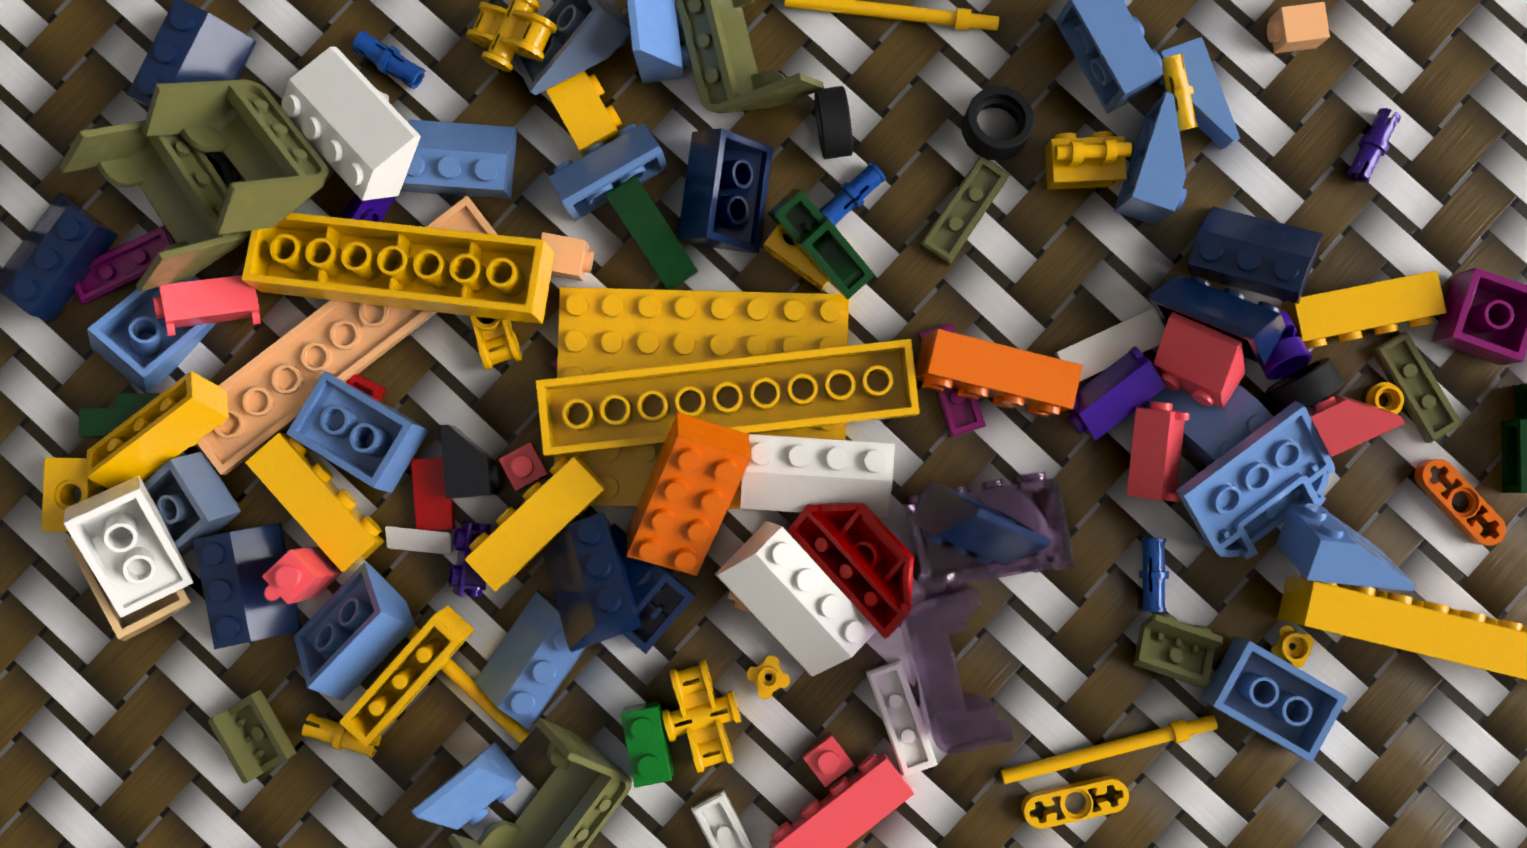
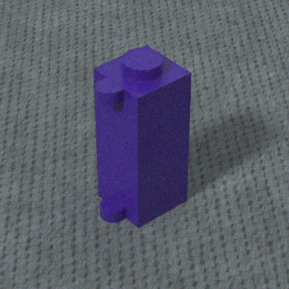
M1134 346L1122 358L1077 391L1074 408L1068 410L1070 415L1066 419L1078 434L1085 432L1096 441L1136 411V408H1140L1165 389L1166 386L1151 361L1144 357L1142 352Z

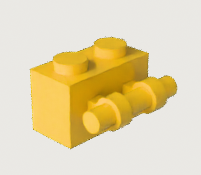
M1111 131L1095 132L1090 135L1091 137L1077 138L1076 133L1055 135V139H1051L1044 147L1047 190L1118 187L1127 179L1126 157H1131V142H1125L1124 136H1113Z

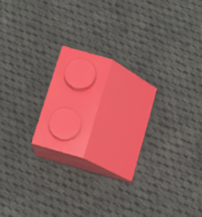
M1171 313L1153 363L1154 368L1167 389L1172 391L1180 389L1191 394V397L1196 402L1204 406L1210 407L1213 404L1224 409L1245 375L1242 342L1177 313Z
M1329 395L1307 409L1331 457L1405 424L1401 416L1389 410L1340 395Z

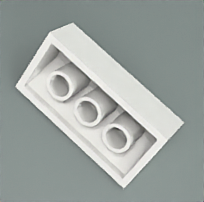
M329 47L289 79L282 98L281 108L303 136L362 201L399 196L421 136L337 47Z
M749 434L751 460L742 477L740 509L801 513L810 504L864 503L877 518H887L893 482L895 444Z
M766 521L715 573L725 586L812 677L852 658L877 631L780 525Z

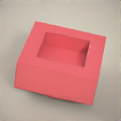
M529 442L498 459L515 491H519L549 475L533 442Z
M832 733L803 755V759L825 787L854 766V762Z

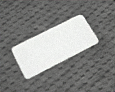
M391 526L385 527L386 543L389 549L451 555L452 553L450 533Z

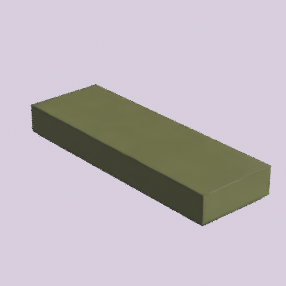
M979 156L919 246L950 265L1011 174L990 160Z
M1407 330L1396 334L1371 349L1372 354L1389 382L1396 385L1403 393V405L1426 443H1432L1463 425Z

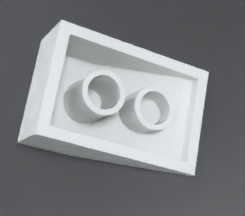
M139 475L65 508L64 525L120 618L193 584V579L172 536Z

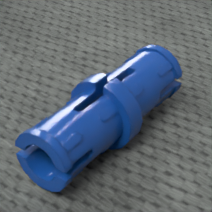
M361 31L354 39L352 50L373 62L383 74L389 73L411 89H416L423 81L425 69L402 56L400 50L396 47H388L366 31Z
M870 162L849 183L844 182L840 186L841 191L819 209L820 213L836 226L854 207H861L864 204L863 199L880 183L886 180L884 173L878 166Z
M1142 538L1143 570H1139V578H1143L1142 611L1166 612L1165 579H1169V571H1165L1166 538Z

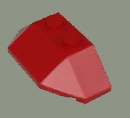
M864 503L807 505L787 531L884 639L889 638L911 613L914 556Z

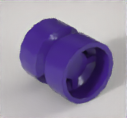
M1280 311L1286 325L1285 330L1266 364L1262 365L1259 363L1264 375L1269 380L1281 379L1299 371L1312 358L1303 339L1296 337L1298 330L1286 311Z

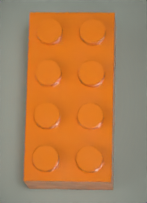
M937 329L922 338L915 368L916 380L923 381L922 387L941 392L944 391V388L958 390L957 396L962 398L979 400V397L993 398L992 404L1008 409H1014V406L1028 407V414L1049 417V415L1059 416L1060 411L1074 408L1083 365Z
M677 412L628 527L626 557L697 576L751 460L749 434Z

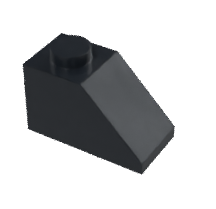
M440 425L446 499L497 495L496 487H501V470L499 465H494V458L456 426Z

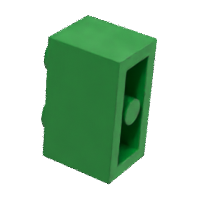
M661 700L625 707L621 712L634 788L671 781L674 769L662 717Z

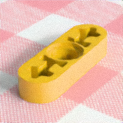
M1102 776L1029 793L1022 801L1021 812L1025 820L1032 827L1045 829L1119 812L1126 807L1129 801V792L1127 787L1116 777ZM1109 785L1116 791H1119V794L1113 797L1114 802L1110 803L1106 798L1101 797L1094 799L1097 807H1093V799L1088 789H1092L1096 796L1107 793V786ZM1073 792H1079L1084 796V806L1077 812L1068 811L1065 807L1066 797ZM1057 796V806L1062 814L1057 816V812L1052 808L1043 811V818L1038 819L1030 811L1035 809V802L1038 801L1044 807L1055 805L1052 798Z

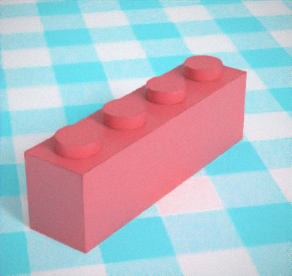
M884 752L879 756L873 753L858 765L860 771L849 779L844 776L837 780L829 788L830 794L819 802L817 799H814L803 807L800 811L801 817L790 825L788 822H785L776 828L770 835L772 840L769 841V848H847L913 796L914 792Z

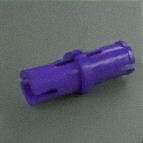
M1380 108L1368 134L1361 137L1358 143L1360 149L1346 173L1349 178L1353 179L1356 174H1359L1356 179L1357 182H1369L1370 176L1380 157L1384 156L1389 149L1388 141L1401 119L1400 114L1394 112L1392 117H1389L1391 109Z

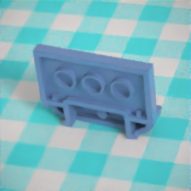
M1294 401L1179 487L1176 492L1199 530L1201 536L1198 538L1204 545L1221 557L1242 556L1248 559L1258 553L1253 544L1284 522L1289 505L1305 506L1308 503L1321 506L1327 498L1321 494L1326 488L1329 473H1335V467L1305 405Z

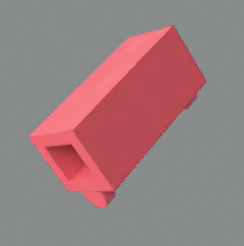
M242 275L166 284L159 286L160 296L153 297L156 319L165 320L168 336L176 335L175 328L246 318H251L253 325L261 324L256 289L243 282Z
M1150 401V407L1136 408L1127 486L1128 496L1158 501L1180 502V497L1176 490L1178 489L1185 420H1189L1190 413L1173 410V403Z
M319 546L289 550L262 576L269 584L264 591V595L270 601L278 600L281 597L287 604L313 599L319 596L342 572Z

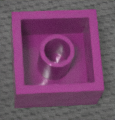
M1476 267L1454 274L1445 301L1447 313L1440 316L1432 342L1500 366L1523 362L1527 351V285Z

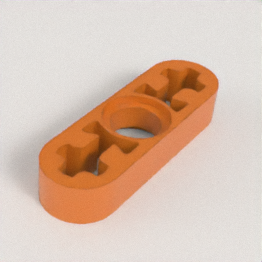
M1429 459L1422 461L1416 467L1414 476L1417 485L1472 543L1492 546L1503 540L1506 534V525L1503 519L1449 462L1443 459ZM1430 469L1440 470L1437 477L1442 483L1430 482L1429 479L1432 477ZM1444 485H1453V486L1448 487V488L1446 489ZM1458 492L1464 493L1468 499V506L1461 513L1457 512L1452 506V498ZM1474 516L1479 522L1490 523L1487 528L1490 535H1480L1483 527L1477 520L1466 521V519Z

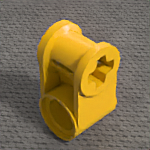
M470 316L477 339L478 352L487 371L493 369V365L511 359H514L516 362L522 360L520 345L510 320L495 319L490 324H483L481 317Z

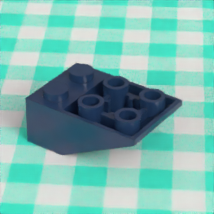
M613 523L612 527L642 624L641 628L624 633L623 635L646 654L693 600L696 593L666 567L626 557L627 533Z

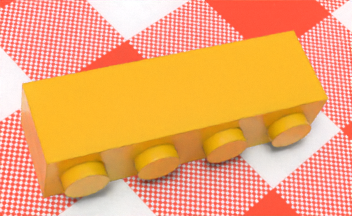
M1437 270L1301 297L1299 304L1289 301L1281 303L1282 311H1286L1298 330L1296 337H1301L1308 349L1327 345L1326 338L1335 336L1339 337V342L1363 338L1361 331L1374 329L1375 335L1398 331L1397 324L1409 322L1410 328L1434 324V316L1447 313Z
M193 371L188 372L87 450L86 478L109 489L138 475L144 483L169 459L176 458L189 447L196 445L202 437L214 428L220 427L229 418L227 391Z
M276 434L245 463L342 573L353 571L385 542L379 535L382 532L381 528L371 517H363L355 508L358 504L355 498L343 488L339 490L331 481L334 477L332 472L320 461L314 462L307 454L310 450L308 447L287 434Z
M566 456L560 459L549 470L553 476L544 485L538 481L523 494L522 497L526 500L523 505L517 510L510 507L495 521L499 527L490 536L484 532L469 545L472 553L464 560L495 592L504 587L568 524L575 520L608 488L579 456H574L570 460Z
M449 605L437 612L339 723L367 748L389 728L471 636L475 629Z

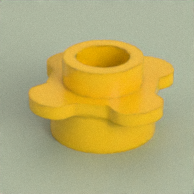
M1289 625L1280 627L1278 630L1279 639L1271 647V653L1289 661L1291 665L1297 668L1304 666L1314 644L1312 636L1307 633L1300 634L1295 632L1293 627ZM1291 643L1295 644V648L1293 650L1289 648V645Z
M774 655L767 656L764 662L760 663L757 667L751 666L747 671L748 680L755 683L758 688V696L762 699L771 698L774 691L779 688H786L790 684V676L787 673H783L779 666V659ZM771 674L772 679L769 681L766 680L765 675Z

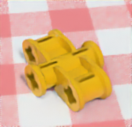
M511 0L507 9L487 2H480L478 6L480 13L472 29L467 30L465 35L474 43L488 49V51H484L481 55L485 62L502 71L511 72L513 69L511 62L515 54L538 62L544 60V48L550 35L555 34L558 27L551 20L534 13L538 12L541 8L538 1Z
M706 660L700 661L698 666L677 671L675 668L671 669V682L680 709L671 712L668 709L662 710L663 722L669 741L674 742L678 736L688 735L692 757L698 773L704 772L705 767L725 761L728 764L734 763L730 742L723 723L730 721L735 723L742 722L733 690L727 691V696L716 698Z

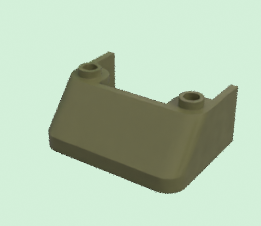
M676 0L700 102L709 111L723 114L774 108L815 93L816 89L824 88L823 82L801 73L787 78L773 70L758 74L742 7L752 4L756 0Z
M242 79L155 85L142 131L145 136L182 134L185 140L199 152L223 151L245 180V182L230 183L215 227L218 235L272 228L324 186L329 173L327 165L270 92L261 84Z
M146 120L79 131L59 166L62 173L98 167L103 177L117 187L130 188L140 186L176 242L166 246L154 258L136 284L140 292L193 277L240 246L251 231L217 234L215 227L228 188L205 153L195 150L182 134L146 137L142 132Z
M539 718L535 724L551 741L547 750V758L556 768L515 823L508 821L494 822L485 828L477 841L451 834L447 840L453 848H588L629 793L632 785L631 778L622 768L576 733Z

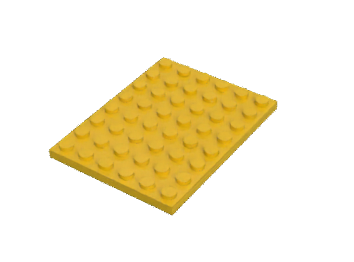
M560 287L557 378L848 346L849 299L847 300L842 294ZM846 424L758 433L754 435L846 440ZM664 444L554 456V465L564 456L569 460L574 456H579L608 486L590 505L638 506ZM742 479L728 509H740Z

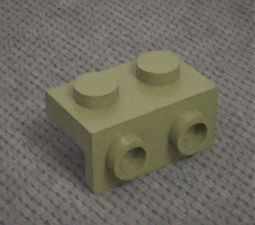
M1153 614L1140 625L1133 665L1200 688H1205L1209 685L1214 651L1223 644V637L1212 633L1207 627L1191 626L1179 622L1174 616L1169 614Z
M261 689L208 720L210 727L244 784L297 754Z

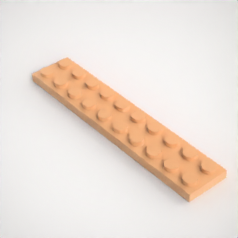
M465 196L426 226L498 235L468 196ZM329 300L218 385L227 391L229 418L220 427L214 428L197 442V445L219 474L227 475L261 449L276 434L282 433L291 426L324 371L347 382L353 375L360 373L438 312Z

